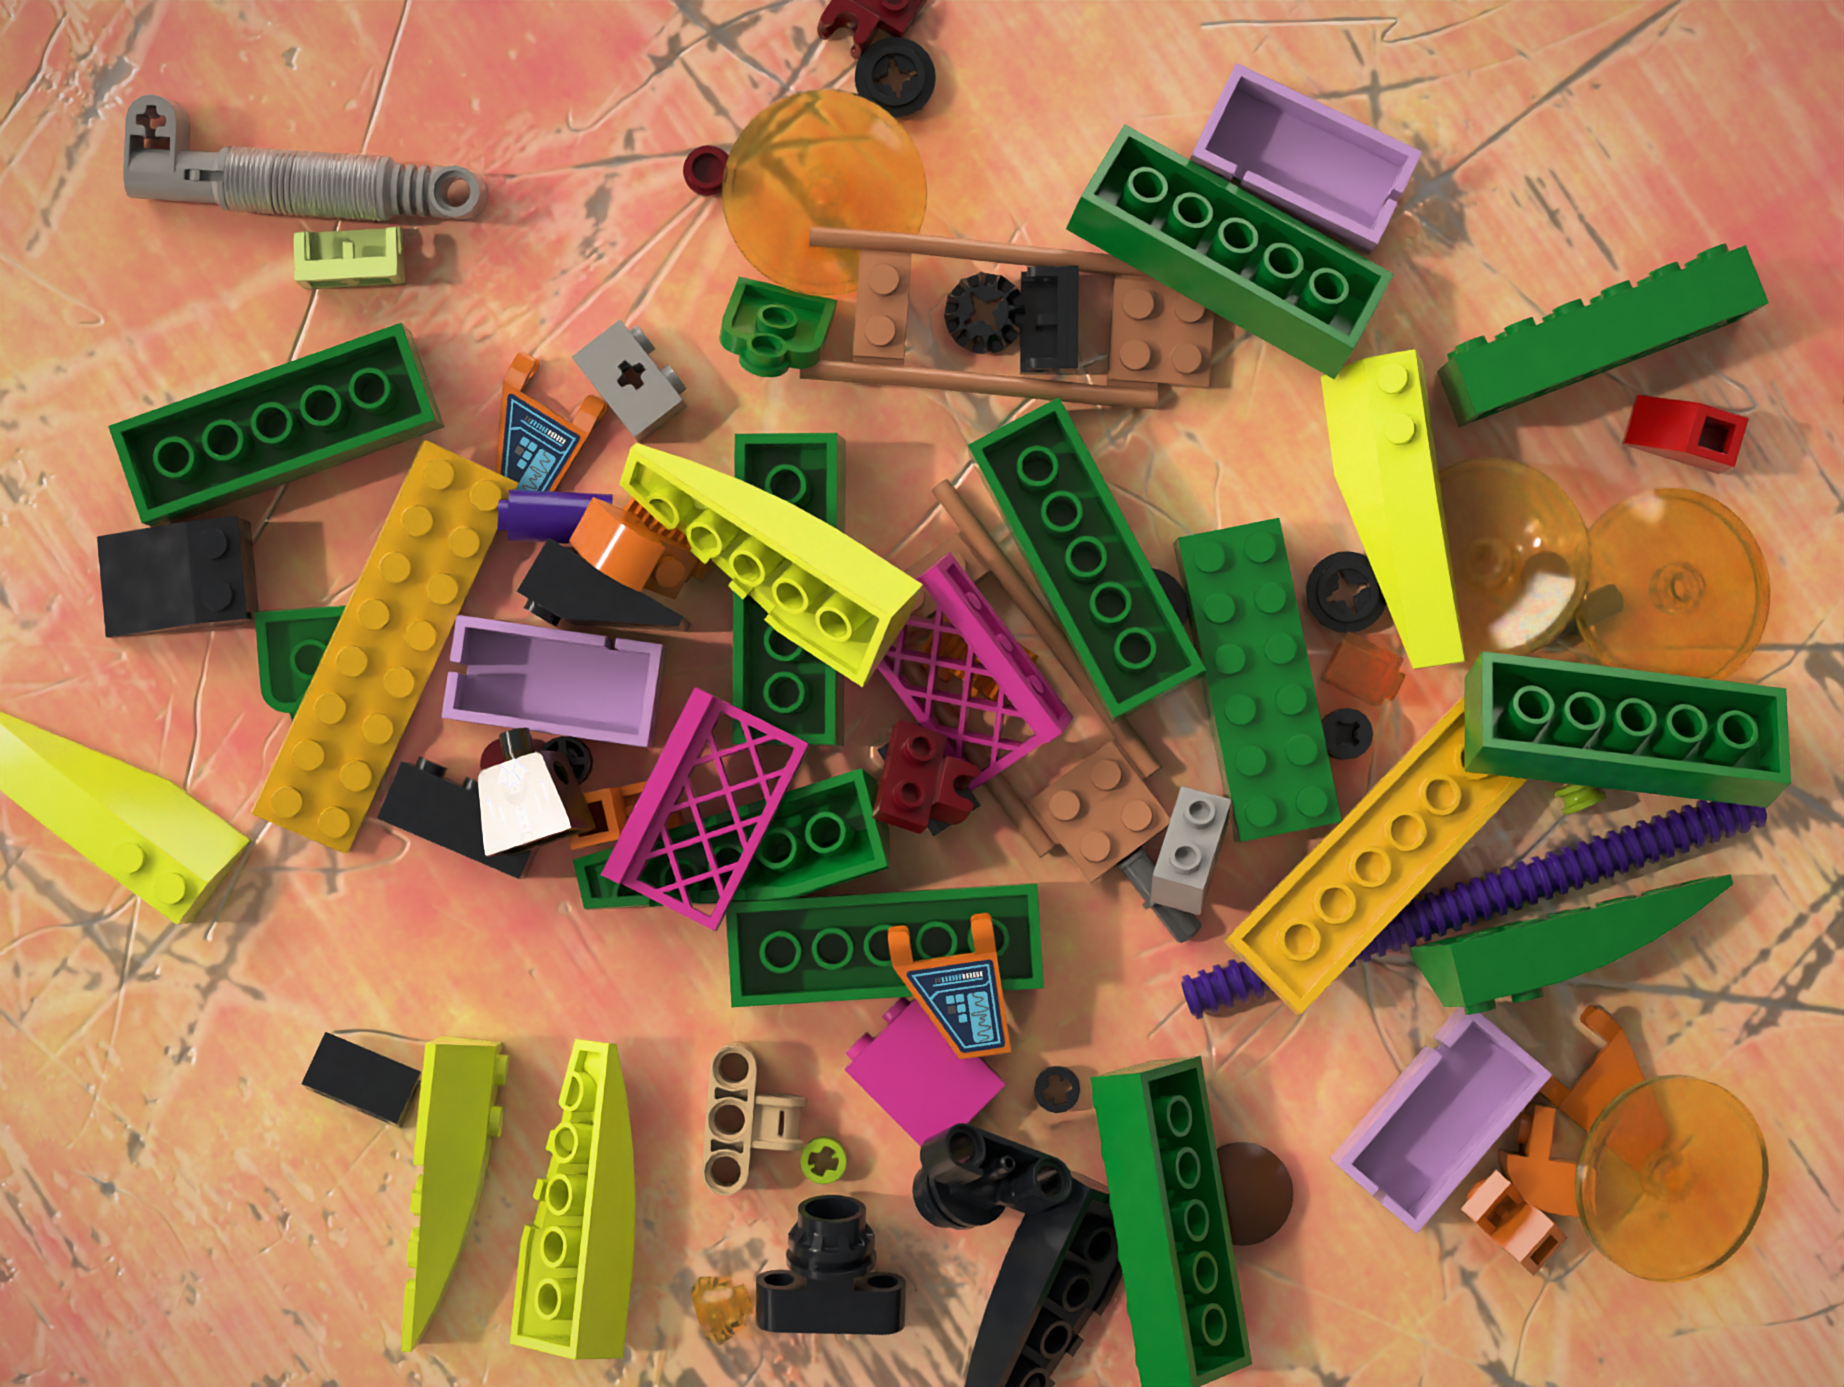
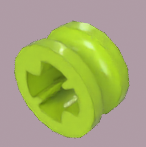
M1567 784L1554 791L1555 797H1559L1564 801V807L1561 809L1563 815L1580 811L1607 798L1605 792H1600L1596 787Z
M819 1136L809 1141L801 1155L800 1163L803 1173L809 1180L817 1184L825 1185L839 1179L845 1171L847 1163L846 1150L841 1142L829 1136ZM827 1146L835 1151L832 1154V1158L838 1157L839 1163L836 1168L827 1167L824 1174L813 1170L816 1162L810 1163L809 1156L811 1152L820 1153L823 1147Z

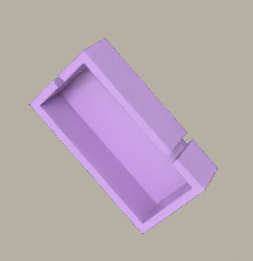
M1236 63L1194 148L1190 160L1228 182L1231 179L1241 182L1239 188L1305 225L1370 255L1378 245L1398 204L1396 201L1402 195L1422 151Z
M457 615L450 661L461 665H468L466 675L448 671L441 718L512 729L527 727L533 732L653 749L667 647L662 644L616 638L615 649L617 650H611L612 640L606 636Z
M1458 1007L1432 1037L1440 1045L1436 1049L1426 1045L1329 1158L1416 1234L1552 1076L1547 1069L1483 1014L1465 1015L1464 1007Z

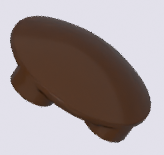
M1235 1142L1217 1148L1232 1245L1245 1246L1263 1242L1279 1231L1290 1214L1293 1203V1185L1289 1172L1283 1162L1273 1152L1260 1145L1248 1142Z

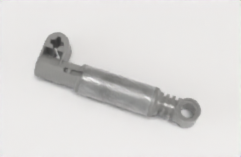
M153 94L142 95L135 99L129 106L125 118L123 181L129 198L217 203L223 210L241 211L242 213L245 211L247 213L256 212L257 214L260 212L262 214L277 213L278 215L289 213L291 216L295 213L296 216L301 214L308 217L312 215V217L322 216L324 218L327 216L328 218L337 217L338 219L341 217L345 219L347 217L348 220L350 218L353 220L356 218L360 220L362 218L368 221L371 219L373 221L376 219L378 221H388L394 215H402L404 210L407 216H414L417 211L419 216L426 217L430 211L432 217L468 220L481 214L488 200V189L482 177L467 168L456 165L433 166L432 170H430L429 165H421L418 170L415 164H409L405 169L404 164L396 163L391 156H373L372 154L368 156L367 154L358 155L357 153L353 155L352 153L347 154V152L338 154L337 152L327 153V151L324 153L322 151L312 152L307 150L292 151L291 149L280 150L279 148L272 150L266 147L263 149L261 147L251 148V146L248 148L246 146H226L219 152L189 150L190 123L186 111L178 103ZM160 115L166 117L165 126H159L156 130L150 127L151 119H158ZM160 137L170 141V150L144 148V139L159 140ZM464 179L470 187L469 199L462 206L454 207L448 200V189L453 182Z

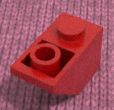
M1637 395L1621 445L1721 474L1735 467L1749 418L1702 403Z

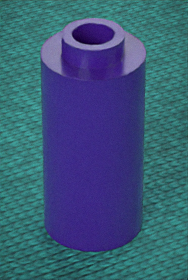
M509 490V500L501 499L498 502V530L508 531V541L546 542L550 538L557 543H570L569 540L592 498L595 497L613 505V494Z

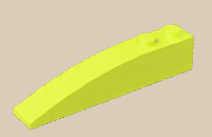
M1415 349L1363 358L1342 367L1335 379L1327 375L1321 376L1334 476L1413 669L1466 662L1423 360Z
M635 443L630 448L619 485L667 530L679 529L687 537L692 547L690 551L704 564L712 560L732 579L728 586L740 598L744 599L747 595H750L769 613L764 620L777 632L863 687L869 681L908 621L923 584L833 526L753 485L691 460L639 443Z
M0 711V790L63 841L176 925L192 923L252 840L171 780L146 772L122 760L92 750L80 743L58 736Z
M440 1036L425 1044L413 1165L424 1166L423 1174H419L415 1189L411 1192L410 1212H413L414 1216L420 1217V1226L413 1227L408 1240V1268H415V1278H408L405 1286L401 1352H412L419 1345L446 1294L467 1243L483 1190L493 1137L500 1138L503 1128L504 1107L496 1106L498 1085L506 1086L509 1073V1055L502 1054L503 1042Z
M575 1039L558 1101L559 1105L564 1109L562 1120L555 1129H551L546 1145V1150L552 1153L546 1178H537L533 1198L538 1200L539 1204L534 1223L525 1224L521 1237L510 1344L574 1360L623 1359L630 1289L633 1279L636 1208L634 1154L628 1101L617 1044Z

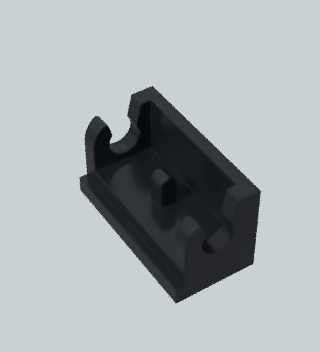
M1079 266L1027 267V271L1021 272V296L1024 300L1026 316L1020 333V375H1076L1078 369Z
M325 1031L301 1084L309 1091L401 1129L420 1086L421 1080L419 1078L421 1072Z

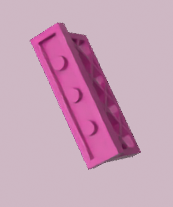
M949 552L915 578V580L923 584L922 587H925L937 603L935 619L910 615L897 636L896 647L891 646L877 668L922 727L948 735L944 750L945 757L951 756L968 762L964 757L966 741L992 746L990 764L980 770V775L973 779L968 786L973 791L1044 742L1047 744L1064 732L1074 716L951 552ZM945 615L950 620V622L944 621ZM908 625L934 630L931 654L905 649ZM943 632L962 636L968 644L967 661L940 656ZM976 656L982 664L975 663ZM890 657H895V662H894V663H893V661L890 659ZM904 659L930 664L927 688L908 683L902 675ZM939 666L965 671L962 695L936 690ZM974 673L991 676L999 686L998 702L971 697ZM1007 697L1013 705L1006 704ZM921 698H926V703H925V704H924V702L921 700ZM935 700L961 705L958 729L939 724L933 716ZM970 707L996 712L993 736L967 731ZM1005 714L1023 718L1035 734L1023 742L1002 738ZM952 739H957V744H956V745H955V743L952 741ZM1000 748L1010 750L999 758Z
M694 687L601 875L618 884H623L713 931H717L810 744L702 689ZM722 713L741 722L747 742L719 751L713 731ZM750 726L767 735L754 739ZM777 739L794 748L784 769L765 775L756 746ZM709 742L712 754L701 757ZM749 749L758 777L731 786L722 758ZM715 761L723 789L696 798L690 780L695 767ZM780 777L771 793L768 781ZM761 783L767 804L760 816L742 821L733 793ZM685 789L689 801L677 804ZM726 795L735 824L707 833L698 804ZM691 807L700 836L673 845L667 823L672 813ZM756 824L748 840L745 827ZM737 830L743 852L738 862L719 868L710 839ZM662 835L665 848L654 851ZM702 842L711 871L684 880L675 851ZM668 854L676 883L657 889L639 880L650 859ZM733 870L725 886L721 874ZM714 877L720 898L710 916L693 907L686 886ZM679 889L683 902L667 894V892Z

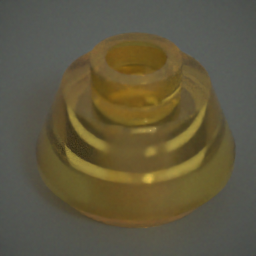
M700 1276L691 1287L696 1315L707 1341L722 1345L747 1325L746 1315L753 1313V1307L744 1283L736 1285L732 1277Z

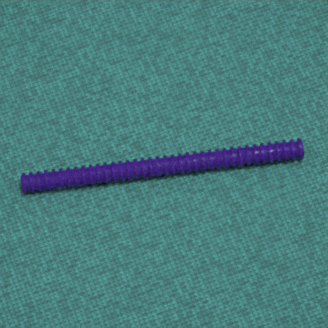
M1698 800L1694 808L1690 804H1686L1681 807V812L1679 813L1672 809L1666 812V817L1664 818L1660 815H1654L1649 823L1645 820L1637 821L1635 828L1625 825L1621 827L1620 833L1610 830L1606 832L1605 838H1601L1599 835L1592 836L1588 844L1581 840L1576 842L1573 849L1569 846H1563L1558 854L1554 851L1546 852L1544 859L1534 856L1530 858L1529 864L1519 861L1515 863L1514 869H1510L1508 866L1501 867L1500 874L1495 875L1493 871L1485 873V879L1480 880L1475 876L1470 878V884L1465 885L1463 882L1455 883V889L1453 890L1443 887L1440 888L1438 895L1428 892L1424 894V899L1420 901L1417 897H1414L1409 902V905H1406L1348 967L1356 966V960L1359 959L1365 963L1371 961V955L1377 954L1378 957L1386 956V950L1392 949L1393 952L1401 951V945L1406 943L1409 947L1416 946V940L1420 938L1424 942L1432 940V934L1435 933L1440 937L1447 935V929L1450 928L1456 932L1460 931L1464 923H1467L1469 926L1477 925V919L1483 918L1484 921L1492 920L1494 913H1498L1499 916L1507 915L1508 908L1511 907L1515 911L1523 909V903L1526 902L1530 906L1538 904V898L1541 897L1547 901L1551 900L1555 892H1558L1560 895L1568 894L1570 887H1573L1575 890L1583 889L1585 882H1588L1590 885L1598 884L1599 877L1603 876L1605 880L1614 878V872L1618 871L1621 875L1629 873V867L1633 866L1637 870L1642 869L1646 861L1650 864L1659 863L1661 856H1664L1665 859L1674 858L1676 851H1679L1681 854L1689 853L1690 846L1700 849L1705 847V841L1715 844L1720 842L1721 836L1727 839L1733 838L1737 830L1741 833L1750 832L1752 825L1756 828L1765 827L1767 820L1766 808ZM1235 959L1228 960V966L1223 968L1219 964L1213 965V971L1206 973L1204 969L1197 971L1198 976L1191 978L1188 974L1184 975L1181 982L1192 1016L1195 1015L1197 1020L1204 1017L1203 1012L1210 1010L1211 1014H1216L1219 1012L1218 1007L1224 1005L1227 1009H1231L1234 1007L1235 1001L1240 1000L1242 1004L1249 1002L1250 996L1255 995L1260 999L1264 997V992L1268 990L1275 994L1244 961L1237 963Z

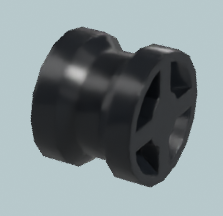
M1351 708L1334 710L1325 715L1321 720L1328 756L1339 760L1357 758L1365 753L1371 745L1373 738L1372 725L1367 716L1359 710Z
M561 736L551 739L542 748L543 751L563 752L573 768L572 770L579 785L589 778L593 770L594 760L591 750L582 741L572 737Z

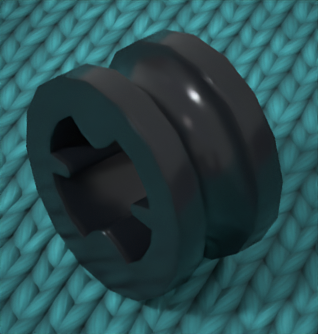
M1048 1067L1036 1079L1034 1087L1035 1098L1039 1105L1049 1112H1066L1078 1101L1080 1094L1079 1080L1074 1072L1067 1067ZM1051 1075H1061V1082L1065 1077L1070 1081L1072 1089L1065 1092L1067 1101L1055 1104L1054 1097L1050 1101L1044 1097L1042 1090L1049 1086L1048 1077Z

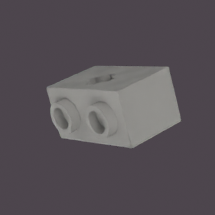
M619 319L574 354L572 359L637 442L641 443L687 407L680 396L687 388L669 365L660 370L648 354L654 351L655 347L638 325L628 330ZM630 367L636 373L645 370L640 376L644 385L638 390L631 384L622 387L627 382L623 373Z
M1181 786L1152 876L1150 902L1200 916L1227 831L1231 799Z

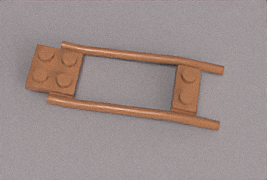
M810 227L809 246L860 250L853 361L819 360L816 365L810 368L800 369V379L908 386L1041 400H1054L1060 397L1062 402L1156 409L1158 386L1208 389L1214 312L1110 254L916 233ZM912 254L1025 266L1078 265L1079 271L1114 275L1107 386L904 366Z
M945 479L932 489V493L961 531L949 537L906 569L904 573L915 579L949 552H951L975 586L988 577L989 573L993 572L1115 737V739L1109 741L1031 799L1026 805L1001 772L984 783L1039 858L1048 854L1061 843L1090 884H1093L1168 828L1171 818L1143 783L1144 780L1154 775L1163 766L1126 717L1114 724L1111 723L1064 633L950 481ZM924 586L920 590L910 615L931 619L936 615L937 603ZM908 625L907 636L919 627ZM897 638L895 639V641L893 642V644H892L891 646L896 647ZM904 659L902 674L911 685L927 688L929 674L920 662ZM921 698L926 703V698ZM935 700L933 715L940 725L958 729L960 716L952 705ZM952 739V741H953V742L955 743V745H956V744H957V739ZM965 742L964 757L969 763L978 766L980 770L990 764L991 758L981 744Z

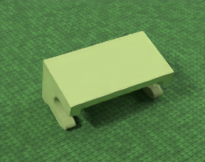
M401 226L383 229L295 232L294 281L303 289L405 284L403 229Z

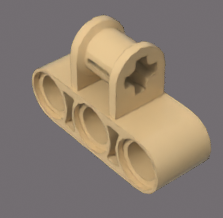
M729 1042L722 1046L713 1056L710 1065L702 1177L709 1190L722 1196L733 1195L746 1184L752 1166L753 1148L798 1151L803 1150L804 1142L799 1139L801 1108L807 1106V1097L757 1092L759 1076L758 1056L753 1048L742 1042ZM728 1053H738L744 1056L749 1064L748 1075L740 1080H732L725 1076L721 1070L723 1056ZM731 1104L740 1108L745 1117L744 1126L737 1131L723 1129L717 1121V1112L720 1107ZM781 1111L785 1112L783 1133L780 1132ZM727 1156L736 1160L741 1169L740 1177L734 1182L726 1183L720 1181L713 1172V1163L716 1159Z

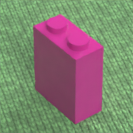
M900 997L882 1016L888 1024L874 1038L868 1032L864 1033L845 1053L851 1059L846 1065L845 1071L920 1147L927 1138L955 1124H967L1006 1085L1005 1080L982 1057L960 1060L915 997L911 1001L906 997Z

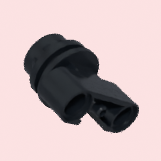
M958 1123L927 1138L923 1142L920 1149L922 1167L916 1173L912 1186L915 1205L925 1220L940 1228L969 1230L995 1221L1006 1207L1025 1214H1034L1058 1204L1069 1197L1073 1182L1068 1167L1060 1159L975 1126Z
M821 1195L802 1201L798 1206V1220L788 1233L789 1248L786 1251V1264L790 1270H770L756 1277L757 1327L764 1331L775 1333L889 1335L903 1330L905 1327L906 1280L895 1273L871 1272L877 1263V1253L874 1249L875 1234L866 1221V1206L855 1198L842 1195Z

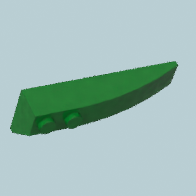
M860 768L786 792L732 902L793 899L890 868L889 825L872 818L879 789L877 780ZM766 799L738 807L742 821L760 816L767 804ZM731 810L703 818L707 833L735 824ZM696 821L668 830L673 845L700 836ZM756 824L745 827L748 840ZM737 830L710 839L719 868L738 862L743 852V847ZM662 835L654 851L665 848ZM702 842L675 851L684 880L711 871ZM614 847L573 860L584 909L602 910L664 906L623 884H618L601 875ZM668 854L650 859L639 880L657 889L676 883ZM733 870L721 874L725 886ZM714 877L686 886L692 904L717 903L720 898ZM679 889L667 892V894L683 902Z
M1731 874L1681 882L1643 891L1639 897L1629 895L1596 902L1595 908L1587 906L1546 914L1547 920L1537 918L1522 922L1514 921L1410 947L1411 956L1444 1007H1464L1465 1015L1482 1013L1496 1009L1495 999L1511 995L1512 1002L1517 1003L1543 997L1542 987L1560 983L1608 965L1653 942L1695 915L1732 886L1733 881Z

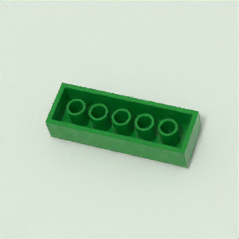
M1126 124L1121 128L1083 191L1066 227V230L1332 379L1336 378L1355 349L1394 275L1390 271Z
M1726 243L1717 245L1697 254V258L1684 264V269L1680 268L1678 261L1667 264L1649 272L1648 277L1636 282L1637 287L1633 288L1630 280H1626L1600 291L1601 295L1590 299V304L1584 306L1582 299L1579 298L1552 310L1553 313L1543 317V322L1536 325L1534 318L1529 317L1505 327L1504 332L1494 336L1495 341L1490 343L1487 342L1485 335L1457 345L1455 347L1456 350L1447 354L1449 361L1437 373L1458 427L1460 428L1735 323L1762 308L1769 302L1747 246L1744 245L1729 251Z
M402 323L108 426L141 523L150 527L172 524L445 427L412 332Z
M1060 397L968 444L969 457L1112 724L1203 677L1206 671L1203 662Z
M838 433L735 434L734 478L795 505L845 534L846 440ZM733 591L732 705L809 743L810 746H844V675L777 632L764 620L769 613L750 595L742 599ZM732 717V744L739 745L747 742L741 722ZM750 726L754 739L767 735ZM776 739L758 746L789 745Z
M1280 518L1177 538L1173 545L1182 589L1184 590L1188 605V618L1194 648L1206 668L1203 677H1201L1224 795L1225 798L1231 799L1229 820L1234 842H1244L1342 822Z
M1486 651L1481 652L1464 677L1465 772L1768 808L1791 784L1786 688Z
M1037 883L731 902L726 912L731 1008L913 996L892 967L888 944V929L899 925H906L908 927L913 961L973 953L975 948L970 919L972 915L989 913L991 915L1002 991L1044 988Z
M1201 1056L1151 1060L1090 1077L1093 1091L1092 1102L1096 1110L1101 1140V1156L1105 1164L1110 1194L1109 1205L1114 1219L1118 1243V1259L1122 1267L1127 1297L1126 1307L1131 1321L1135 1346V1362L1139 1370L1141 1387H1200L1252 1365Z

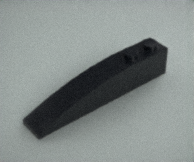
M1069 1170L1073 1182L1069 1197L1037 1213L1024 1215L1004 1258L986 1305L971 1355L964 1387H1053L1055 1385L1050 1376L1066 1353L1073 1357L1084 1342V1339L1078 1334L1093 1312L1100 1316L1110 1303L1123 1275L1118 1259V1243L1113 1214L1109 1205L1110 1194L1108 1186L1081 1173Z

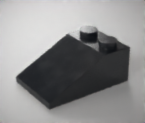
M238 516L185 521L97 536L106 638L255 623L254 612L259 611L251 522Z
M550 538L545 542L516 591L528 598L523 607L524 609L556 627L561 618L573 625L687 632L692 624L680 614L646 594L627 587L607 576L584 558Z

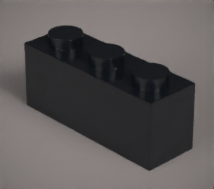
M420 756L416 764L401 761L377 819L517 879L526 878L539 848L515 856H486L477 780L466 777L463 785L444 777L448 768Z

